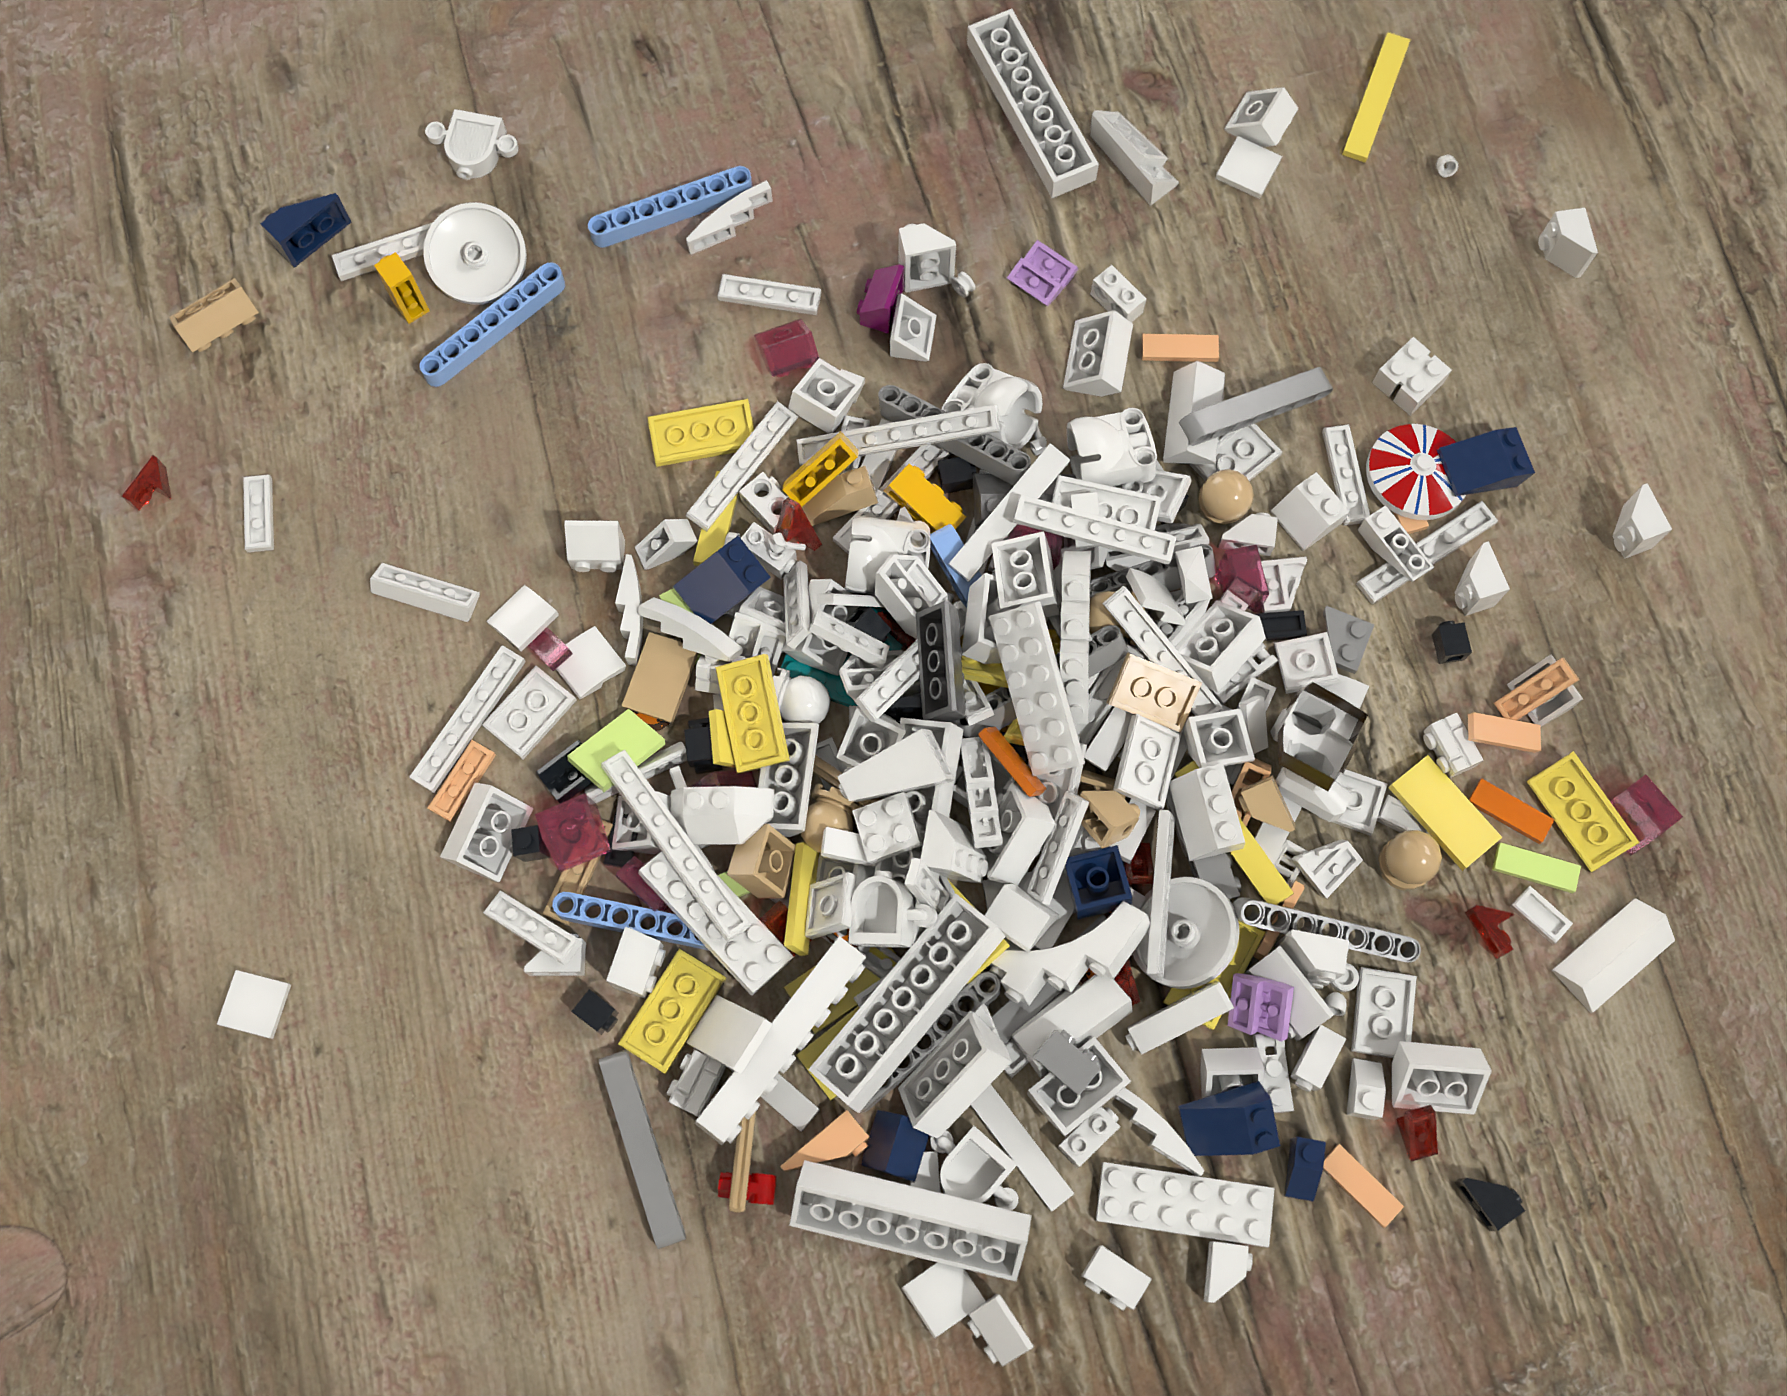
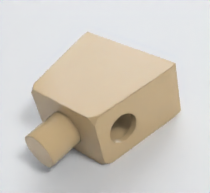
M1083 791L1080 794V797L1089 801L1081 825L1101 848L1119 842L1131 834L1140 816V809L1136 804H1128L1119 792Z

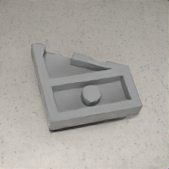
M1326 606L1323 616L1326 619V632L1328 633L1336 667L1355 674L1374 624Z

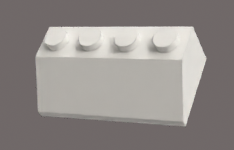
M782 723L790 761L763 767L760 771L758 788L774 789L773 818L765 824L771 825L784 837H791L805 831L819 730L818 723Z
M970 1011L898 1087L913 1128L937 1139L1012 1062L1004 1042L974 1012Z

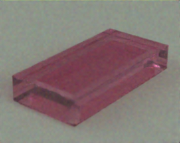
M548 627L528 645L552 671L557 669L573 654Z

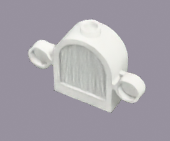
M454 109L448 130L440 122L428 124L425 130L427 138L432 144L444 143L452 168L460 178L465 180L487 175L495 168L500 154L507 158L513 157L519 149L516 139L511 135H506L503 120L499 117Z
M876 871V876L861 882L852 896L849 944L860 947L910 948L913 938V922L923 928L932 927L936 923L937 912L932 906L920 904L914 908V900L910 890L903 883L893 880V872Z
M975 1126L970 1129L957 1146L953 1144V1137L947 1130L938 1139L931 1136L930 1144L932 1149L937 1151V1153L948 1154L940 1171V1184L944 1192L943 1194L978 1203L985 1202L993 1194L997 1207L1013 1210L1017 1206V1193L1011 1188L1000 1186L1017 1166V1163Z

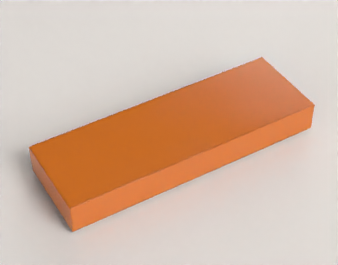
M996 727L984 728L978 734L1028 797L1039 796L1047 789L1037 776H1033L1028 765Z
M1482 778L1478 781L1468 799L1475 808L1538 844L1544 841L1554 822L1553 818Z

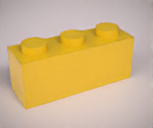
M396 252L390 256L383 257L374 265L392 302L408 324L430 311L412 273Z
M840 431L784 482L782 490L799 508L803 507L858 457V449Z
M908 464L884 489V492L901 508L905 507L909 515L915 521L925 522L930 528V534L948 524H951L956 529L966 518L963 514V509L957 503L950 502L938 485L931 484L925 479L924 472L917 466Z

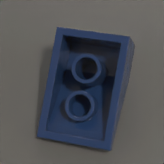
M333 193L281 207L274 213L269 214L260 224L275 249L295 268L352 221L339 196Z
M1517 427L1493 430L1440 447L1437 450L1455 496L1518 487L1535 474Z
M738 535L677 582L673 588L693 614L712 624L771 577Z
M1259 1081L1178 1106L1185 1141L1194 1156L1254 1155L1280 1147L1272 1100Z

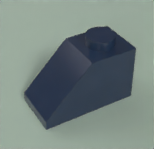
M1295 1137L1290 1140L1284 1197L1314 1201L1323 1172L1326 1142Z

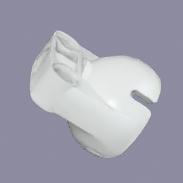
M980 363L974 366L949 395L942 406V410L950 413L997 405L1000 432L990 435L1017 449H1021L1030 440L1038 425V419L1026 415L1025 409L1033 413H1041L1042 394L1033 382L993 369L990 364Z
M1128 408L1120 413L1099 417H1081L1067 423L1068 449L1072 451L1077 450L1079 454L1070 458L1072 472L1077 479L1107 486L1136 481L1149 482L1154 479L1157 464L1155 444L1146 418L1139 409Z
M863 516L853 518L845 589L855 594L875 595L876 573L892 554L918 556L928 569L930 559L929 526L922 521L903 522ZM915 532H921L925 535V538L917 541L911 536Z

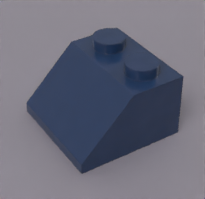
M1118 845L1067 858L1065 870L1078 920L1115 911L1123 901L1132 905L1133 897Z

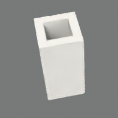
M753 522L741 539L760 564L782 580L783 576L788 574L797 563L796 551L794 549H786L780 553H774L768 540L773 539V535Z
M1323 1025L1314 1029L1290 1075L1292 1079L1296 1080L1295 1085L1307 1092L1321 1089L1346 1038Z
M1101 1106L1084 1120L1058 1148L1078 1168L1120 1128L1117 1123L1119 1118L1109 1107L1103 1109Z

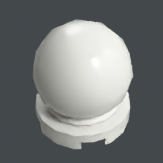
M777 668L778 676L774 675L773 681L780 715L786 723L818 724L824 720L830 707V697L824 685L820 681L807 676H798L791 679L789 670Z

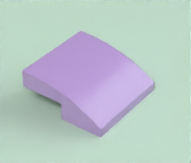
M1037 240L1024 259L1021 257L1007 279L1048 307L1078 271V267Z
M1241 973L1234 974L1230 1000L1234 1008L1229 1011L1228 1026L1249 1035L1259 1032L1281 1042L1288 1038L1294 987L1259 976Z

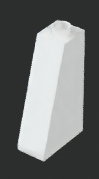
M927 729L918 730L837 776L841 783L839 789L842 795L849 801L854 802L949 783L955 780L931 730Z
M1215 980L1127 1027L1130 1034L1125 1037L1132 1050L1139 1049L1142 1055L1230 1011L1234 1007L1221 983Z

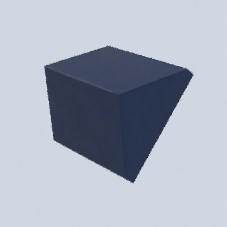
M877 1110L867 1142L868 1147L865 1149L861 1166L915 1182L929 1135L913 1128L909 1117Z

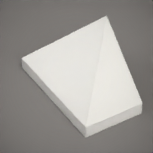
M1202 546L1175 551L1185 604L1213 599Z

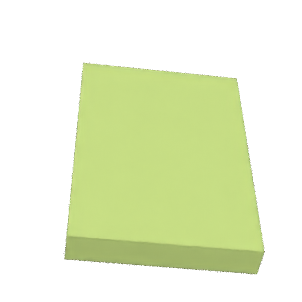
M627 709L567 755L574 767L603 792H606L614 784L601 768L602 762L625 750L636 766H639L665 745V739L630 709Z

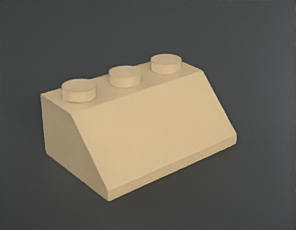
M233 278L169 318L193 353L196 350L198 352L206 350L212 345L211 341L218 337L222 339L229 336L237 325L249 324L256 318L254 315L259 312L237 280Z

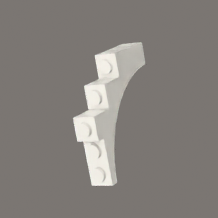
M1064 551L1060 675L1074 724H1088L1091 551Z
M1123 901L1108 919L1091 932L1072 942L1049 949L1029 952L1005 950L987 968L990 969V973L996 975L1006 990L1005 995L1017 1004L1021 1001L1030 1006L1046 982L1058 990L1064 988L1071 993L1089 968L1101 977L1105 974L1114 979L1150 929V921L1146 913Z

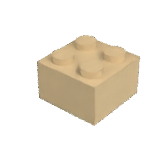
M764 824L745 843L736 844L727 875L757 898H785L793 871L795 845L771 825Z

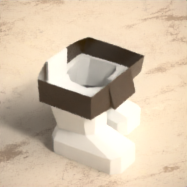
M1314 682L1302 687L1295 694L1288 707L1281 711L1270 731L1273 740L1278 742L1279 765L1282 768L1275 781L1282 796L1328 822L1338 821L1353 795L1348 789L1338 783L1336 779L1340 773L1344 774L1357 748L1359 732L1368 714Z

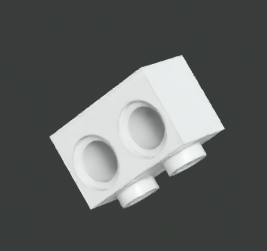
M1113 265L1093 279L1090 295L1108 312L1115 310L1130 322H1133L1143 313L1146 298Z
M762 472L743 487L739 493L744 505L774 535L783 531L798 518V506L788 495L785 496L780 490L781 486L772 476L768 478ZM759 491L768 492V494L764 497H759L756 495ZM779 508L785 510V513L782 515H775L773 513Z

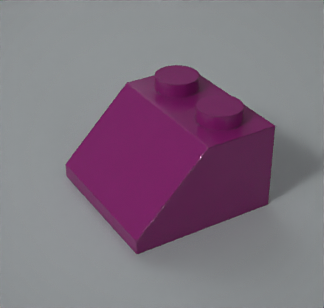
M898 264L877 269L872 279H867L864 293H867L864 300L859 301L857 307V314L860 315V325L889 333L895 315L898 294H903L904 265Z

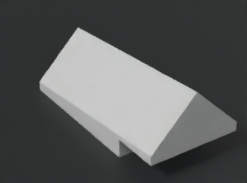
M1098 110L1093 112L1090 136L1150 206L1177 186L1179 182L1163 168L1168 158L1119 112Z
M1199 361L1174 371L1163 463L1216 464L1219 437L1191 446L1179 421L1194 411L1223 401L1224 372Z
M1635 898L1614 917L1606 921L1551 971L1590 1013H1593L1675 941L1667 916Z
M1095 974L1083 985L1077 984L1071 993L1066 990L1011 1034V1036L1039 1077L1042 1078L1050 1071L1034 1059L1033 1056L1054 1030L1059 1033L1065 1030L1077 1040L1074 1046L1079 1049L1090 1039L1099 1037L1132 1013V1002L1112 978L1105 974L1103 977Z

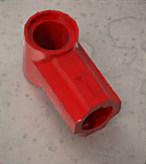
M720 1173L718 1198L730 1199L733 1173ZM751 1173L748 1178L746 1196L748 1203L774 1205L777 1176Z

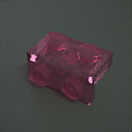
M634 856L616 873V877L653 911H657L660 908L665 912L669 906L638 874L639 870L646 864Z

